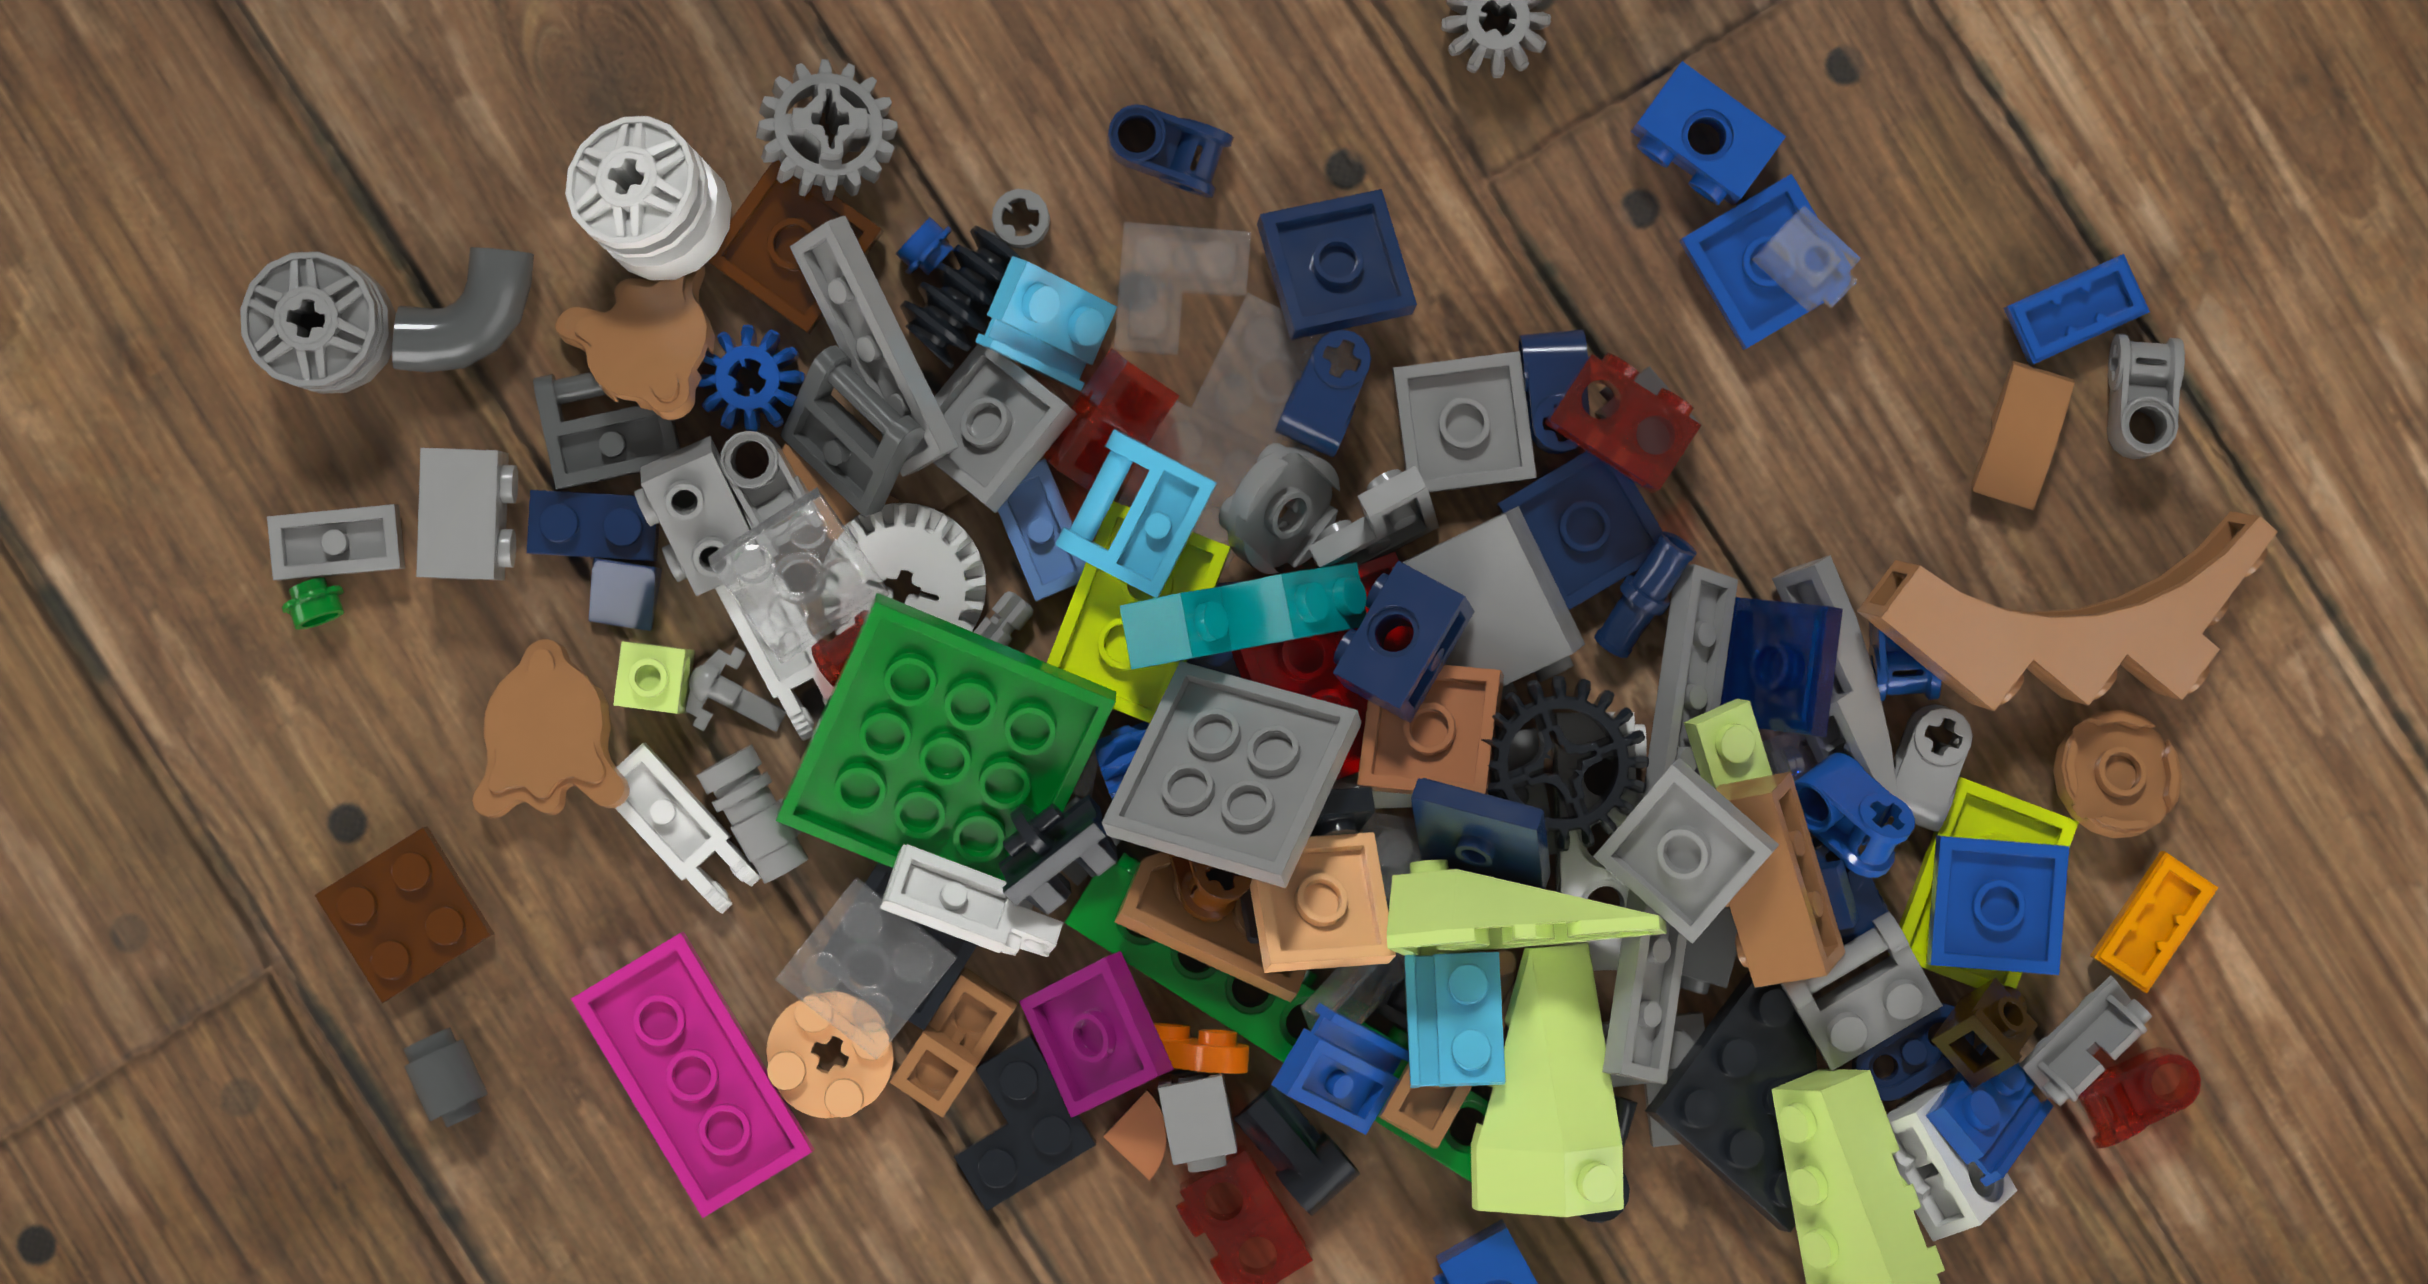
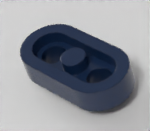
M1941 1003L1942 1007L1853 1058L1852 1070H1870L1881 1100L1892 1101L1906 1096L1955 1067L1938 1047L1932 1045L1928 1039L1930 1027L1935 1023H1944L1954 1009V1006ZM1971 1031L1964 1035V1037L1973 1046L1975 1033ZM1890 1055L1894 1061L1892 1073L1885 1078L1876 1077L1873 1072L1874 1061L1879 1056Z

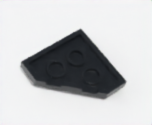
M1748 971L1669 1077L1666 1084L1663 1085L1646 1108L1645 1112L1778 1230L1791 1233L1796 1224L1771 1089L1818 1070L1816 1046L1782 985L1774 984L1755 988L1750 971Z

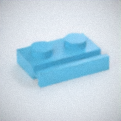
M1012 256L987 313V316L992 319L985 335L979 333L975 342L1067 387L1081 391L1084 382L1079 379L1086 363L1093 365L1117 306L1026 260Z
M1499 952L1434 954L1431 956L1405 955L1410 1088L1425 1086L1504 1085L1506 1079Z

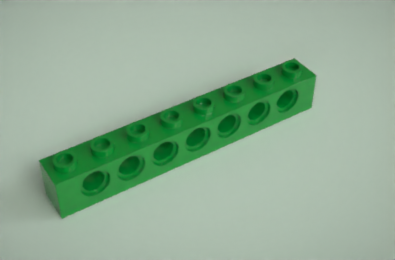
M1125 852L1119 861L1100 876H1094L1064 922L1112 954L1121 951L1126 963L1283 1063L1299 1038L1287 1028V1016L1292 1008L1305 1003L1317 1007L1320 1002L1408 1050L1407 1031L1393 1024L1388 1033L1384 1032L1366 1020L1372 1010L1354 997L1339 990L1333 999L1312 986L1318 975L1311 970L1306 971L1299 992L1291 1003L1270 993H1267L1259 1002L1245 1003L1239 1000L1232 990L1235 977L1209 965L1202 969L1190 968L1181 961L1178 951L1144 935L1136 934L1130 929L1115 923L1114 921L1135 871L1140 864L1139 860ZM1402 1059L1393 1076L1399 1079L1408 1062ZM1472 1086L1460 1109L1465 1107L1475 1108L1485 1118L1489 1098L1475 1090V1086ZM1377 1115L1375 1119L1377 1123L1472 1183V1139H1458L1448 1129L1439 1147L1433 1149Z

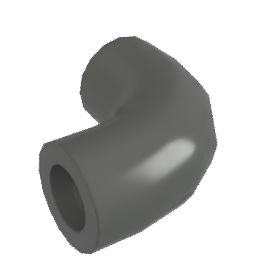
M471 247L467 282L464 292L456 302L443 308L433 309L410 306L398 307L392 343L393 368L417 372L464 369L496 352L521 322L532 283L534 254L513 250Z

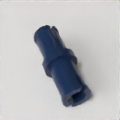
M1663 531L1658 538L1657 544L1647 556L1636 575H1628L1621 584L1620 590L1623 594L1603 626L1594 635L1595 640L1608 652L1621 658H1628L1633 646L1653 617L1664 614L1670 605V600L1667 596L1681 577L1688 563L1696 556L1697 552L1679 536Z

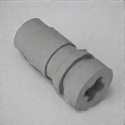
M751 744L706 768L696 776L706 794L714 793L717 799L712 801L716 812L724 811L732 825L730 828L749 862L754 864L765 884L793 870L809 858L797 839L801 831L776 821L778 809L783 799L781 798L776 801L768 787L772 779L768 772L761 774L758 766L762 764V761Z

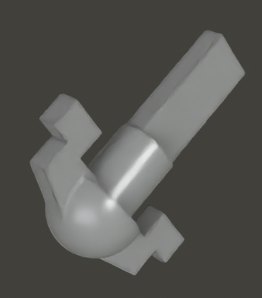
M734 647L731 654L718 649L703 665L695 668L690 675V690L685 711L696 716L692 725L702 731L705 730L713 713L702 708L707 698L729 709H733L775 732L781 724L786 711L720 675L726 664L736 670L739 668L746 652L737 647Z

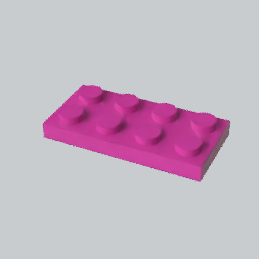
M684 931L571 998L702 1218L815 1150L787 1102L768 1078L766 1067Z

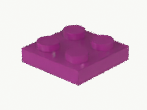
M1121 951L1104 957L1019 1001L1071 1118L1174 1070Z

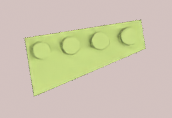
M1819 1069L1771 1089L1806 1284H1940L1937 1274L1945 1271L1936 1245L1926 1246L1914 1211L1921 1208L1913 1184L1908 1185L1899 1174L1893 1155L1900 1149L1871 1071Z

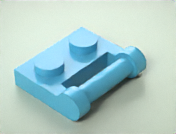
M1114 429L1105 447L1110 449V452L1071 528L1063 527L1055 545L1131 586L1158 598L1218 482ZM1135 462L1148 469L1149 472L1108 550L1093 540L1131 465Z

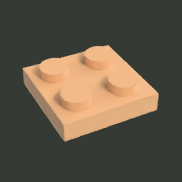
M1374 832L1310 836L1286 888L1252 879L1250 891L1264 973L1389 964L1396 956V952L1387 947L1389 912Z

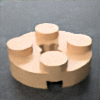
M833 989L810 993L789 1005L777 1018L767 1041V1072L771 1083L778 1089L782 1098L792 1107L802 1113L818 1118L850 1117L860 1109L871 1104L886 1087L895 1064L894 1042L892 1043L891 1032L880 1010L864 997L846 990ZM832 1036L838 1037L843 1041L841 1052L849 1057L845 1067L834 1064L829 1071H826L818 1066L820 1057L813 1052L816 1042L827 1044Z

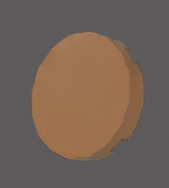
M2124 710L2098 712L2072 727L2057 747L2053 768L2057 794L2071 817L2093 833L2114 839L2138 836L2159 824L2165 815L2171 812L2178 801L2182 774L2177 752L2169 739L2164 741L2162 736L2154 730L2157 726L2144 716Z

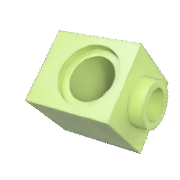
M622 641L613 705L676 714L687 713L685 709L690 690L689 678L693 670L695 650Z

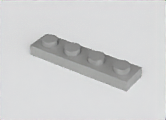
M846 216L825 222L791 245L790 248L839 348L851 359L850 368L901 416H911L924 428L925 433L921 442L908 454L900 470L902 477L920 471L959 448Z

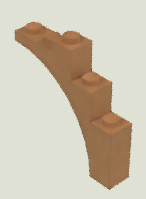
M2230 511L2198 548L2160 577L2117 598L2066 610L2019 611L1996 607L1959 592L1920 565L1895 560L1857 612L1966 702L1995 711L1999 705L2008 702L2015 696L2023 684V672L2026 669L2061 698L2088 706L2094 699L2101 697L2111 688L2117 678L2118 672L2116 669L2119 665L2153 693L2183 700L2187 694L2195 691L2206 680L2210 672L2209 664L2220 650L2202 633L2206 628L2213 626L2224 616L2230 605L2229 597L2244 577L2251 575L2262 565L2268 553L2266 547L2278 531L2261 516Z

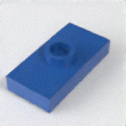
M2124 254L2003 308L2029 366L2150 312Z

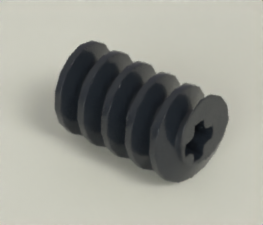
M974 226L970 230L978 248L977 251L959 244L952 250L961 267L959 270L940 263L935 268L943 285L941 289L926 282H922L917 287L926 305L921 307L906 300L900 305L908 322L905 327L950 369L954 366V362L946 347L950 344L964 351H968L972 347L964 331L966 326L983 333L986 332L989 325L981 310L984 307L990 308L1012 256L1022 259L996 234L979 226Z

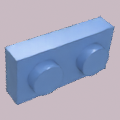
M1043 459L1036 463L998 509V513L1036 602L1076 586L1086 563L1055 545L1063 527L1070 529L1073 523L1047 460Z

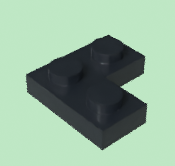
M1031 1034L976 1067L977 1073L1007 1123L955 1153L954 1158L984 1208L988 1211L1094 1147L1097 1142L1080 1114L1071 1118L1042 1051Z

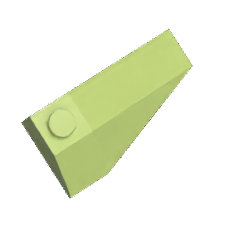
M1448 860L1409 863L1410 874L1392 875L1387 925V947L1404 956L1467 953L1667 934L1666 921L1659 915L1459 869L1449 870Z

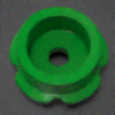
M324 577L304 581L289 589L291 599L283 604L282 612L290 614L294 627L297 630L325 624L344 614L339 595L344 593L343 588L337 585L328 587Z

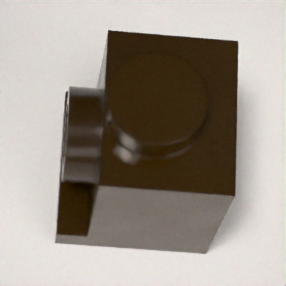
M1995 977L1963 996L1931 1041L1972 1087L1975 1088L2019 1062L2022 1057L2020 1051L2038 1024L2026 1012L2027 1002L2024 996L2013 987L2003 986ZM1974 1031L1987 1045L1982 1055L1974 1049L1964 1035Z

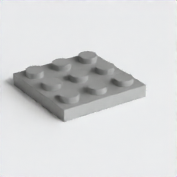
M1180 661L1104 816L1102 825L1106 835L1286 888L1362 724L1358 710Z

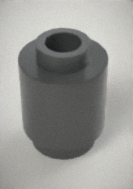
M450 1027L403 1049L409 1061V1064L404 1066L429 1122L442 1117L448 1128L482 1112L477 1100L488 1095V1092L464 1040L456 1041Z

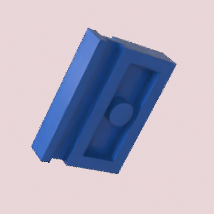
M1319 1002L1314 1010L1320 1014L1311 1031L1303 1029L1271 1085L1285 1095L1366 1135L1399 1080L1393 1076L1402 1059L1409 1062L1408 1050Z
M1983 1042L1977 1045L1975 1050L1982 1055L1987 1045ZM2019 1062L1975 1088L1958 1071L1925 1115L1967 1165L1973 1161L1984 1173L1979 1180L1985 1187L2004 1178L2054 1107L2048 1099L2041 1102L2031 1091L2035 1083L2021 1068Z

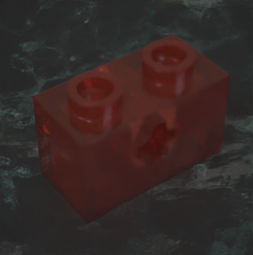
M1111 348L1072 405L1071 409L1077 415L1043 457L1056 470L1090 491L1110 452V449L1105 447L1112 431L1116 429L1147 445L1180 395L1164 382Z

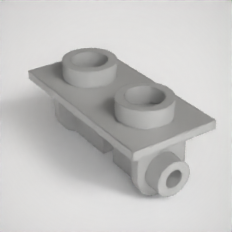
M2110 975L2094 992L2088 994L2079 1006L2051 1034L2040 1040L2033 1051L2019 1065L2048 1099L2051 1098L2059 1106L2068 1099L2075 1102L2079 1098L2078 1096L2106 1070L2093 1055L2101 1048L2111 1058L2116 1060L2134 1041L2148 1031L2145 1024L2152 1018V1015L2137 1000H2131L2115 978Z

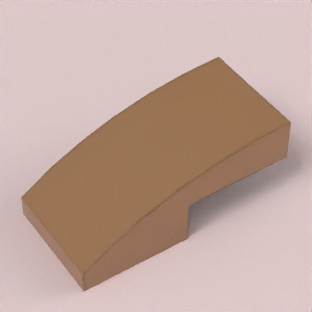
M2012 361L1991 417V432L1971 482L1972 492L2034 510L2064 423L2075 384L2074 379Z
M965 968L889 1083L943 1118L1015 1010L1018 1002Z

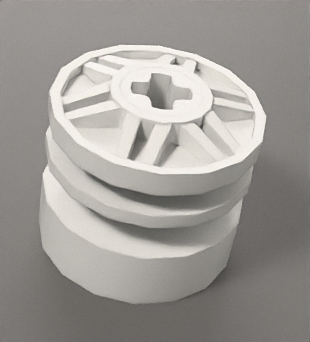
M649 116L622 117L599 127L579 146L568 168L565 194L572 217L626 270L648 280H676L699 270L719 251L729 231L732 203L725 182L670 124Z

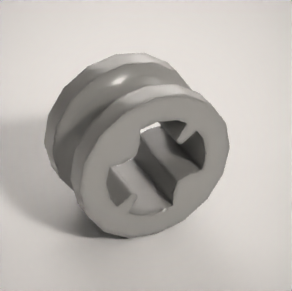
M1015 189L1006 192L998 199L993 208L992 222L996 234L1007 245L1013 248L1026 249L1037 245L1044 239L1049 230L1050 216L1045 202L1038 194L1026 189ZM1026 202L1029 212L1039 213V223L1037 227L1029 224L1031 233L1028 235L1017 236L1012 225L1003 224L1004 213L1006 211L1011 214L1014 213L1011 207L1014 203Z

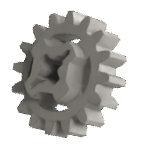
M822 59L818 73L811 75L802 63L797 64L793 74V84L781 76L777 77L772 89L775 97L764 96L759 113L766 119L758 122L756 138L770 142L764 146L761 158L764 163L778 160L781 162L776 178L780 183L789 180L793 175L800 179L799 195L805 197L812 186L817 185L822 187L825 201H832L836 186L843 185L851 196H855L858 194L861 186L860 176L867 181L875 183L879 179L882 170L878 162L889 163L895 147L888 140L894 139L898 125L897 121L883 118L889 113L892 101L890 97H881L874 100L872 94L877 82L874 77L864 80L861 84L854 81L855 65L848 63L841 75L832 73L829 60ZM812 96V101L805 108H793L792 114H787L797 102ZM823 112L825 113V124H829L830 133L836 135L834 136L831 148H829L828 136L825 135L823 126L818 125ZM861 146H866L865 150L858 157L842 164V158L848 152H860Z

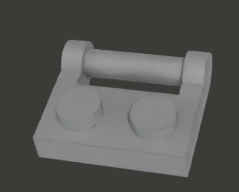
M1889 911L1872 921L1874 928L1844 945L1845 954L1827 976L1781 983L1824 1061L1832 1071L1943 1006L1911 950L1902 929ZM1887 950L1890 954V957L1814 1001L1811 994Z

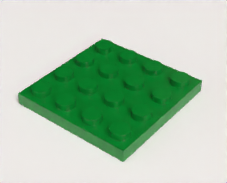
M876 593L778 809L776 821L891 868L894 867L902 845L908 844L1006 881L1000 870L999 863L1010 855L1003 846V841L1017 831L1010 816L1011 811L1020 804H1025L1038 815L1054 803L1063 813L1116 703V691L885 595Z

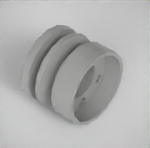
M296 252L268 263L248 286L240 308L241 336L252 359L272 378L320 394L347 393L371 382L388 363L392 353L396 312L385 288L366 271L321 252ZM314 311L324 315L325 323L323 327H313L310 331L301 326L302 315H313Z

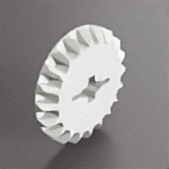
M891 503L884 505L882 511L865 518L861 514L856 516L837 533L825 554L819 586L824 615L834 628L837 638L842 639L852 648L876 593L893 599V589L884 586V582L875 580V578L886 580V578L897 579L901 570L913 573L912 584L921 587V591L930 593V595L923 593L919 595L908 594L904 604L971 632L973 631L985 602L986 575L983 561L976 545L967 532L953 519L940 511L920 504Z

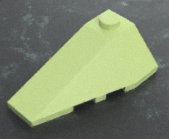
M1589 942L1525 947L1505 1017V1023L1509 1028L1504 1045L1506 1082L1504 1085H1488L1492 1087V1092L1483 1125L1476 1123L1471 1142L1472 1208L1477 1211L1571 1217L1624 1209L1623 1145L1611 1074L1602 1072L1606 1044Z

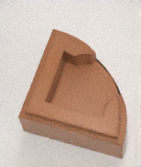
M1147 1088L1104 1133L1103 1137L1150 1181L1163 1160L1167 1144V1132L1162 1108Z

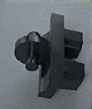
M1089 794L1064 813L1054 803L1038 815L1025 804H1020L1011 811L1010 816L1017 831L1003 841V846L1010 854L999 863L1000 870L1007 883L1002 887L1003 893L1015 906L1026 899L1039 910L1049 915L1066 902L1072 893L1070 882L1060 872L1076 860L1091 877L1100 876L1117 862L1116 845L1111 837L1106 835L1102 825L1101 807Z

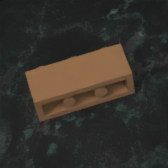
M1791 771L1719 785L1716 788L1719 793L1779 844L1725 906L1730 907L1737 929L1735 945L1738 958L1744 967L1749 968L1754 987L1827 976L1845 954V948Z

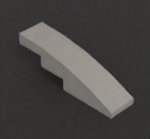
M1831 555L1789 568L1772 578L1799 635L1783 645L1810 702L1794 713L1818 764L1831 754L1842 753L1849 755L1857 760L1870 776L1898 798L1892 746L1877 680L1857 617Z

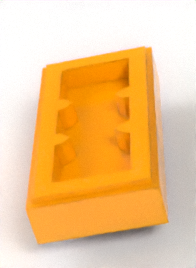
M2160 851L2090 954V957L2140 991L2148 993L2218 887L2167 852Z

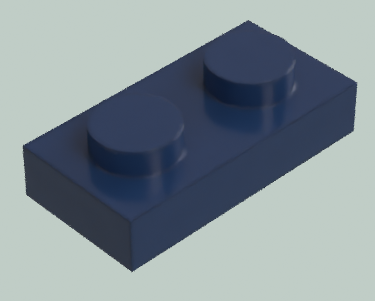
M530 490L527 554L657 561L659 523L649 526L635 496Z

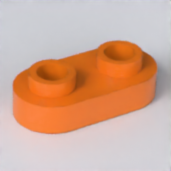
M1154 1023L1173 1068L1223 1074L1248 1072L1249 1045L1237 1043V1032L1202 1029L1199 1030L1198 1037H1190V1025Z

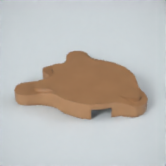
M703 265L699 270L676 280L625 279L620 281L615 288L616 304L611 310L600 312L587 308L572 307L565 310L558 317L555 324L557 333L565 343L586 352L588 367L604 393L615 402H619V398L636 401L640 408L653 410L662 419L666 420L682 418L692 410L695 404L696 388L702 379L697 369L702 363L707 350L712 354L714 353L715 342L710 320L699 304V290L705 276V266Z
M542 639L532 643L526 649L520 664L499 683L489 699L484 718V739L487 747L488 763L485 776L475 790L472 800L474 809L483 816L492 819L502 817L516 805L523 802L540 812L556 815L564 809L566 792L573 785H576L596 804L606 808L620 806L629 796L630 788L628 782L612 762L608 750L611 729L608 702L602 689L596 687L587 675L582 673L571 662L563 645L549 639Z

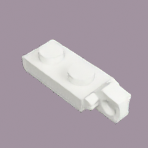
M903 844L898 852L880 905V909L997 953L1002 951L1016 956L1019 949L1048 957L1050 952L1056 947L1063 925L1062 921L1033 911V904L1026 899L1015 906L1003 893L1002 887L1007 884L1006 881L908 844Z

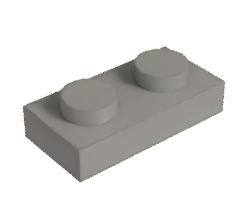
M391 504L267 516L273 580L280 581L405 569L399 505Z

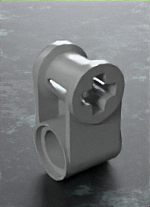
M2115 334L2113 337L2108 360L2110 393L2107 435L2112 448L2121 456L2133 460L2146 458L2167 448L2176 438L2179 427L2180 387L2182 385L2185 365V350L2182 339L2169 338L2167 343L2163 344L2130 341L2126 334ZM2134 412L2144 413L2152 419L2155 425V436L2150 444L2139 442L2131 434L2129 422Z
M743 431L734 434L726 441L720 458L723 473L740 501L742 511L753 533L769 557L779 553L778 545L806 529L814 527L819 530L826 526L825 520L801 478L798 475L796 476L781 447L772 437L761 432ZM749 442L762 444L769 456V464L766 471L760 477L754 479L744 477L736 466V455L739 449ZM796 508L795 513L774 525L772 524L775 518Z
M1925 705L1912 713L1893 758L1898 798L1904 801L1912 810L1915 825L1934 832L1939 831L1949 813L1957 787V780L1971 747L1973 737L1970 724L1966 718L1944 705ZM1946 718L1944 728L1952 732V739L1949 744L1938 742L1934 751H1932L1933 741L1925 737V730L1928 725L1939 727L1943 719Z

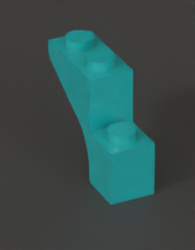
M1357 562L1278 574L1221 587L1182 592L1119 605L1131 670L1359 628L1367 614L1365 608L1366 591L1360 581Z

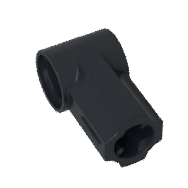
M1272 1085L1262 1091L1234 1117V1120L1240 1125L1243 1132L1278 1169L1275 1174L1282 1184L1311 1216L1360 1175L1355 1165L1325 1131L1319 1133L1291 1099Z

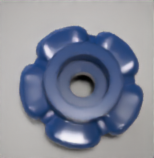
M929 217L896 252V255L909 266L905 271L907 274H912L919 267L928 276L952 251L953 247L945 240L952 231L951 227L947 226L943 229Z

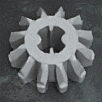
M1446 0V4L1460 15L1443 18L1441 30L1448 33H1463V35L1454 39L1449 45L1448 51L1451 56H1456L1470 48L1474 53L1466 67L1469 72L1476 73L1484 57L1491 59L1490 71L1492 77L1501 78L1505 69L1504 57L1507 56L1518 71H1523L1528 67L1529 62L1522 47L1532 52H1542L1546 41L1531 30H1541L1548 27L1551 23V16L1544 12L1529 11L1542 0ZM1490 9L1496 17L1506 13L1510 20L1505 28V32L1509 34L1502 36L1497 29H1492L1486 33L1481 27L1487 16V13L1483 11Z

